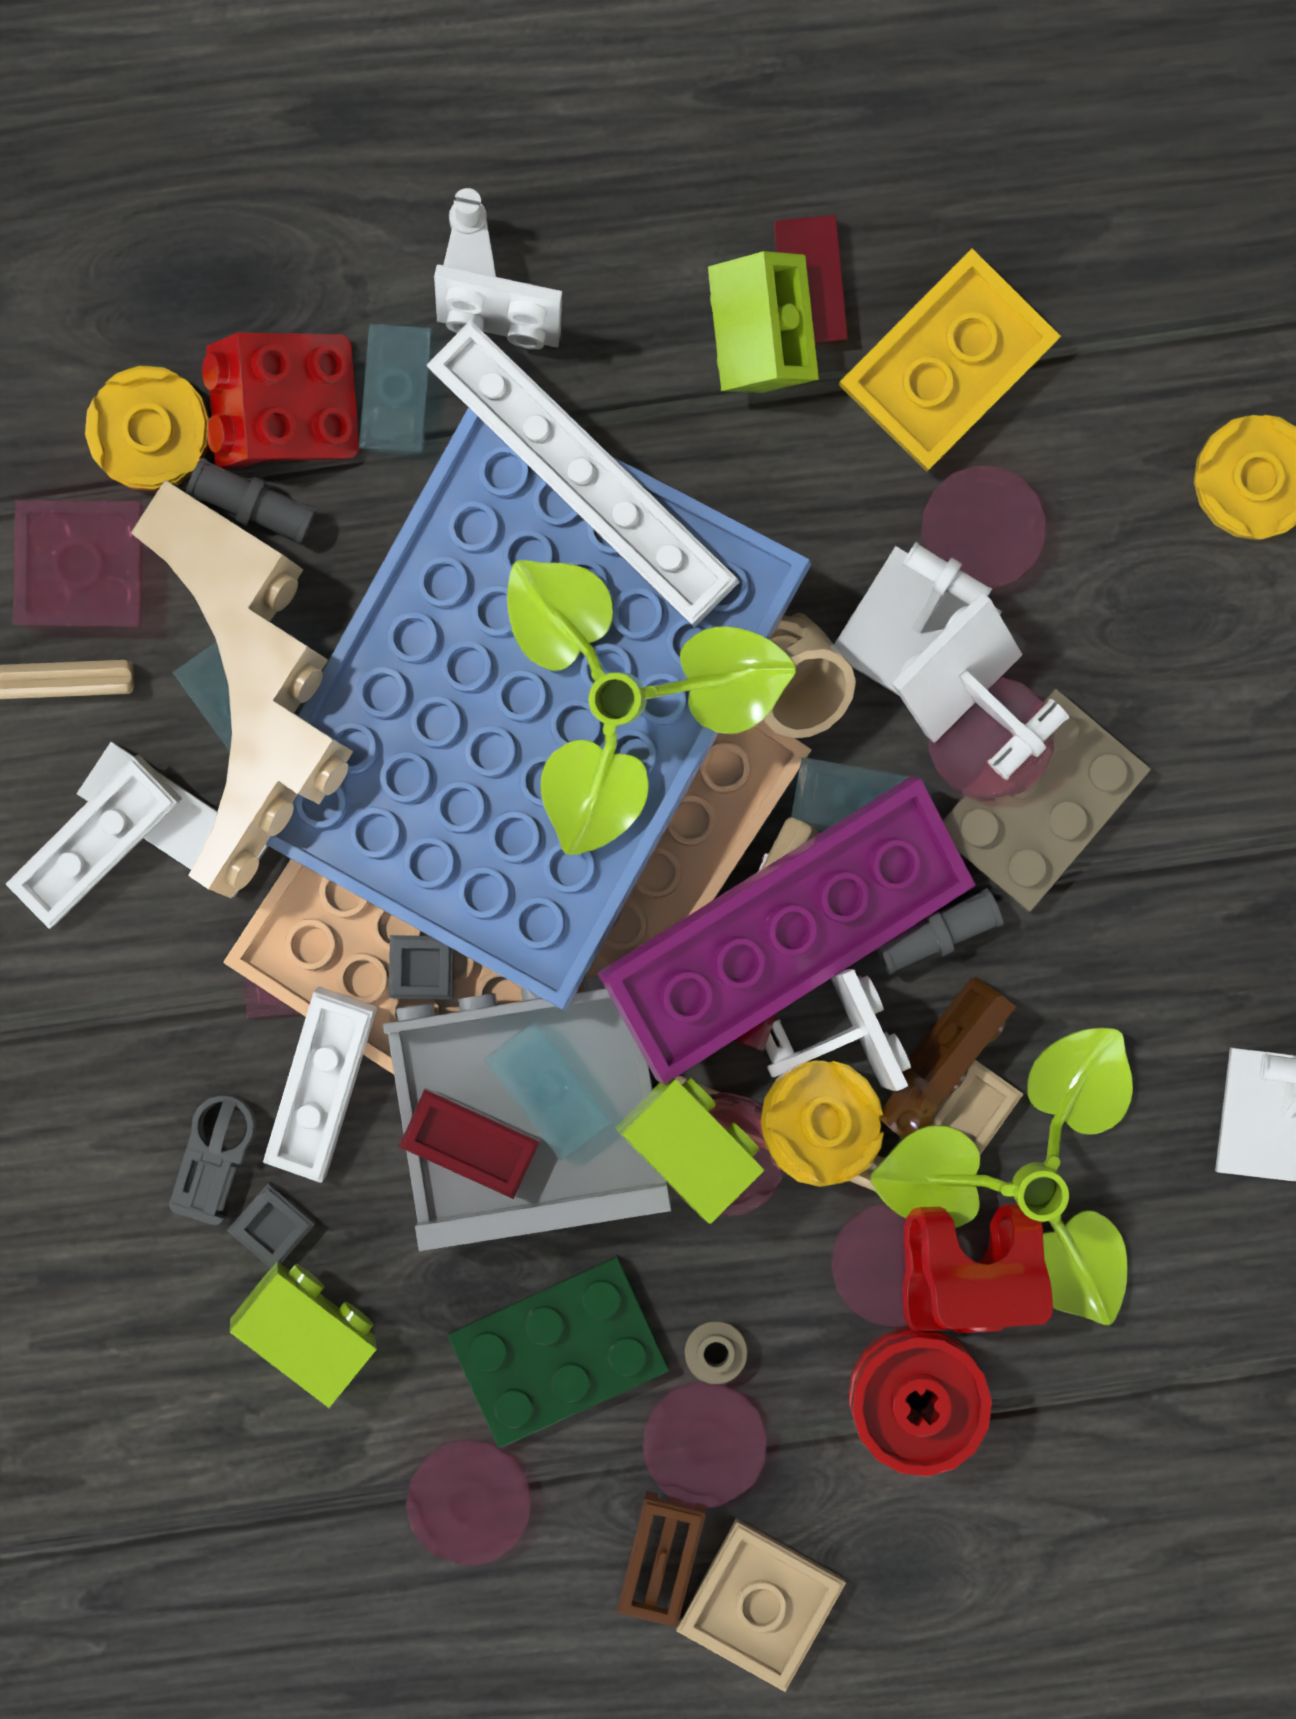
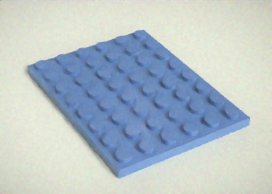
M468 407L325 666L319 688L306 701L298 715L353 751L346 762L348 764L347 774L338 789L330 795H325L320 804L298 794L292 803L294 809L289 822L280 833L271 836L265 845L558 1008L567 1011L719 733L702 726L693 717L688 704L690 691L647 699L646 707L638 719L618 726L617 747L614 753L635 756L643 762L647 769L649 794L641 814L624 833L608 844L582 854H565L543 806L540 790L542 770L551 754L571 741L589 740L598 744L603 749L605 744L604 723L600 722L593 715L589 707V692L595 680L591 676L592 671L582 652H580L575 662L568 668L560 671H551L532 662L522 652L516 642L507 607L508 581L513 564L518 560L568 563L584 567L596 574L604 582L611 594L614 614L607 634L590 644L596 650L607 674L616 672L629 673L638 678L644 687L687 679L680 663L681 649L690 638L705 629L724 626L742 628L770 640L807 574L811 562L808 558L614 458L739 580V583L694 628Z

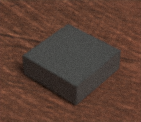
M390 935L389 998L452 1000L454 949L431 936Z
M269 1182L227 1231L271 1269L277 1261L283 1262L317 1222Z

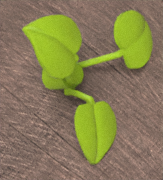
M518 560L511 568L507 589V607L516 642L522 652L532 662L551 671H560L568 668L575 662L580 652H582L592 671L591 676L595 680L589 692V707L593 715L600 722L604 723L605 744L603 749L598 744L589 740L571 741L554 751L542 770L540 790L543 806L557 833L561 848L567 855L582 854L608 844L624 833L641 814L649 794L647 769L643 762L635 756L614 753L617 747L618 726L638 719L646 707L647 699L690 691L688 704L690 712L696 721L716 733H740L759 724L771 712L796 673V666L793 660L773 641L749 630L724 626L705 629L695 634L683 645L680 652V663L687 679L644 687L638 678L629 673L616 672L607 674L596 650L590 644L604 637L613 621V600L604 582L588 569L568 563Z
M1090 1028L1073 1032L1050 1044L1034 1061L1027 1080L1028 1098L1038 1110L1054 1115L1050 1124L1047 1158L1044 1163L1032 1162L1024 1165L1016 1172L1012 1182H1005L988 1175H976L980 1166V1154L973 1141L956 1128L946 1125H931L917 1129L903 1138L873 1170L871 1184L888 1207L905 1219L913 1208L937 1206L945 1208L954 1220L955 1228L972 1221L977 1215L980 1200L976 1186L987 1187L1001 1192L1004 1196H1013L1026 1216L1036 1221H1049L1054 1231L1043 1233L1044 1256L1051 1281L1053 1308L1065 1313L1088 1318L1103 1325H1111L1120 1310L1126 1291L1128 1266L1124 1241L1116 1226L1107 1217L1093 1210H1084L1076 1213L1064 1225L1061 1220V1214L1067 1207L1069 1191L1066 1183L1058 1174L1057 1169L1061 1163L1059 1149L1061 1129L1065 1121L1078 1133L1098 1134L1113 1128L1122 1120L1128 1110L1133 1093V1084L1123 1034L1114 1028Z

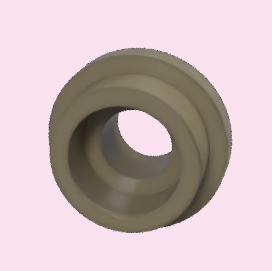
M708 1321L696 1327L689 1335L685 1345V1359L688 1368L698 1379L710 1384H722L734 1379L744 1368L747 1359V1346L744 1337L733 1325L724 1321ZM719 1342L726 1346L728 1356L725 1361L720 1364H712L705 1359L704 1350L710 1343Z

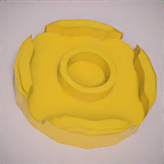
M137 366L118 372L105 382L106 385L99 390L96 397L94 396L87 409L85 436L92 458L107 475L133 490L156 492L165 480L176 486L192 475L201 457H205L209 449L207 427L210 420L205 401L186 379L164 367Z
M1244 416L1231 420L1208 438L1197 457L1194 486L1199 505L1214 525L1234 537L1262 540L1284 534L1296 525V426L1276 416Z
M816 1060L794 1066L775 1080L764 1098L761 1127L765 1146L780 1169L798 1182L823 1187L850 1181L870 1167L882 1145L883 1132L880 1133L881 1123L879 1117L883 1116L880 1099L865 1077L847 1064Z

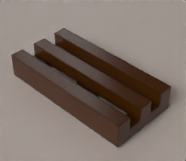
M646 1491L616 1613L672 1627L678 1626L706 1516L707 1505L694 1503V1507L682 1504L683 1499L670 1496V1500L667 1501L659 1499L658 1493ZM658 1515L665 1517L644 1603H639L632 1600L653 1517ZM679 1520L689 1523L669 1606L668 1609L656 1607Z

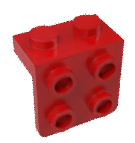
M237 332L206 346L207 354L203 360L202 377L205 387L210 390L212 414L208 422L207 439L210 449L215 453V464L224 469H241L264 460H346L358 454L360 446L352 347L350 340L342 334Z

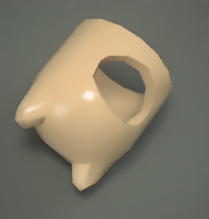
M796 613L792 616L783 615L770 640L793 660L796 666V673L784 689L774 708L763 720L776 734L792 739L811 737L829 729L844 715L853 700L856 680L850 663L827 635L808 616L802 613Z

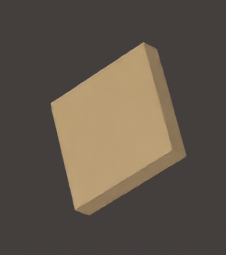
M736 1518L680 1618L676 1631L786 1692L844 1588L846 1581L845 1578Z

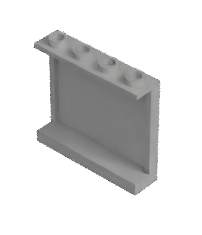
M599 976L583 980L585 991L576 992L567 1011L522 988V1001L497 1005L496 993L460 998L458 999L460 1011L435 1015L433 1003L396 1009L398 1021L383 1024L384 1034L388 1033L403 1133L406 1131L424 1089L428 1088L541 1140L514 1199L406 1151L418 1221L415 1225L419 1251L671 1211L667 1182L614 1129L652 1091L649 1066Z

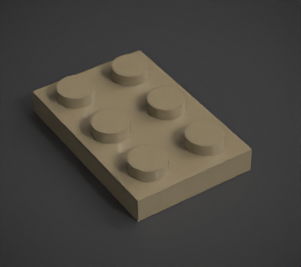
M1057 689L1052 690L1024 723L1026 724L1050 698L1066 711L1070 718L1065 720L1043 742L1046 749L1038 757L1031 754L1009 776L1008 780L1003 779L989 765L942 820L959 854L1027 912H1030L1151 770Z

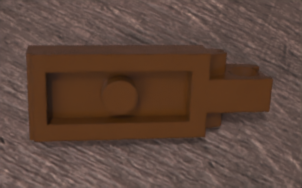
M971 977L908 1058L911 1068L902 1072L908 1086L892 1094L882 1107L883 1116L879 1117V1119L901 1138H905L915 1130L932 1124V1114L938 1110V1106L949 1093L954 1092L961 1086L967 1076L968 1068L984 1047L999 1037L1006 1025V1019L1016 1006L977 977L974 979Z

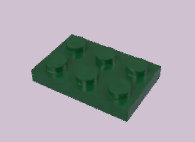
M618 1255L456 1328L447 1334L498 1449L669 1371L668 1364Z

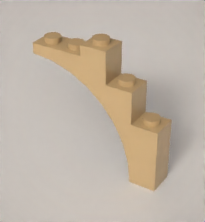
M165 480L131 533L164 559L194 595L216 638L229 685L232 725L227 782L212 831L188 876L207 889L231 898L236 890L245 887L255 875L259 865L257 857L269 838L280 833L289 822L294 809L292 803L296 796L299 794L320 804L325 795L335 792L343 782L348 771V764L346 762L353 751L295 714L300 703L308 701L319 688L323 677L322 669L328 659L276 627L270 621L277 611L283 610L293 599L298 587L297 579L303 569L278 551Z

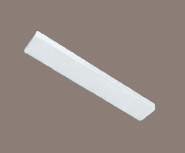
M471 320L427 364V367L694 628L739 583V580Z

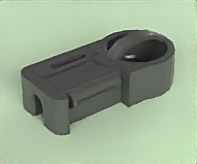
M220 1094L207 1099L197 1108L192 1117L190 1138L169 1203L173 1213L211 1225H218L226 1219L227 1215L220 1214L219 1210H224L237 1167L233 1166V1164L240 1165L244 1162L248 1147L256 1134V1116L246 1100L237 1095ZM223 1102L211 1141L209 1142L205 1137L203 1129L204 1117L207 1111L215 1105L214 1103ZM235 1106H237L245 1115L247 1122L246 1134L243 1140L236 1144V1147L222 1149Z

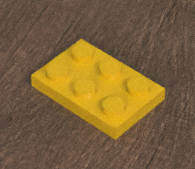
M971 249L839 382V386L928 472L1061 336L993 268Z

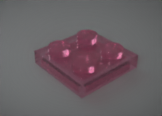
M15 500L13 625L17 627L142 628L143 542L131 532L143 515L144 504L140 501Z

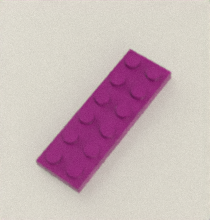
M910 776L598 972V975L655 1079L665 1085L976 885L921 778Z

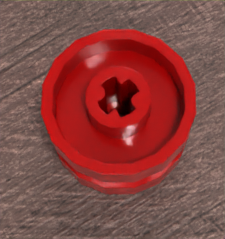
M907 1326L886 1332L863 1349L850 1374L848 1402L860 1440L877 1461L901 1474L929 1477L955 1469L977 1451L989 1429L992 1400L985 1375L960 1341L942 1331H913ZM927 1389L929 1392L927 1403L920 1408L911 1407L906 1399L907 1396L915 1390L922 1396Z

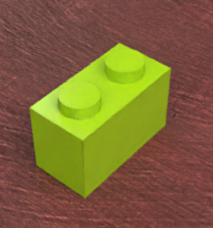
M762 251L708 266L711 292L710 301L713 311L721 391L765 393L819 380L805 255Z
M691 1077L682 1085L675 1078L665 1085L660 1082L614 1129L701 1218L711 1224L765 1171L752 1158L760 1148L734 1122L725 1130L714 1119L709 1111L716 1105L715 1101Z
M277 1261L230 1318V1333L330 1408L377 1350L375 1335L370 1332L374 1324L360 1310L348 1302H344L339 1308L320 1294L325 1288L324 1285L302 1266L295 1264L289 1270Z

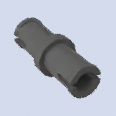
M202 457L198 461L186 489V494L189 496H194L237 515L235 522L245 526L253 522L292 539L299 545L303 542L317 509L267 488V481L254 476L252 481L214 465Z
M986 888L977 895L943 910L935 911L877 948L876 951L888 975H891L897 970L937 952L942 957L954 952L953 945L993 927L1002 926V915L993 895Z

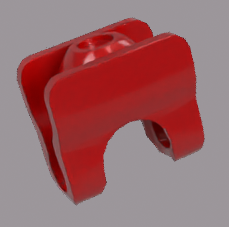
M1018 1204L999 1207L990 1222L988 1249L983 1258L976 1263L968 1258L959 1247L954 1220L945 1208L939 1206L918 1207L910 1211L904 1224L905 1274L903 1282V1316L906 1324L913 1331L995 1332L1012 1326L1041 1325L1051 1318L1053 1297L1051 1281L1045 1263L1041 1221H1036L1026 1216Z

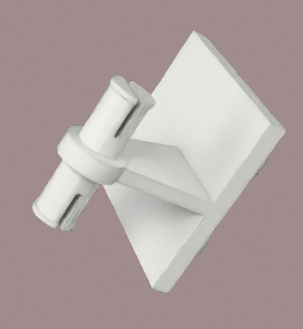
M471 188L459 190L455 195L456 200H454V204L449 212V223L452 231L444 264H437L434 275L437 322L446 323L448 329L458 333L471 320L482 332L506 336L510 343L518 347L541 349L544 345L558 348L561 337L562 291L496 277L487 227V214L484 206L481 204L480 195Z
M917 542L909 553L895 546L834 645L853 668L899 695L891 683L900 675L906 661L917 652L924 651L945 630L949 619L956 611L962 607L969 606L981 593L988 597L992 588L987 587L961 571L962 563L952 557L949 562H946L920 546ZM997 609V611H998V613H999V615H1000V614L1002 613V611L999 610V609Z
M981 593L969 606L962 607L956 611L949 619L945 630L924 651L917 652L911 656L902 667L900 675L891 683L925 735L934 743L976 702L1013 735L987 761L993 770L1005 780H1008L1009 776L1031 754L1038 757L1046 749L1043 742L1065 720L1070 718L1066 711L1050 698L1024 724L988 691L1022 656V653L991 599L984 593Z
M844 969L830 978L853 1027L807 1049L794 1052L780 1023L781 1020L774 1021L771 1030L776 1038L778 1047L771 1033L765 1046L772 1062L767 1066L772 1078L780 1077L794 1066L859 1039L881 1087L899 1091L908 1086L902 1073L911 1068L908 1057L895 1033L888 1035L887 1032L883 1033L875 1014L883 1011L884 1008L872 981L868 976L863 978L861 976L857 977L854 969Z
M1230 1047L1216 1172L1296 1182V1055Z

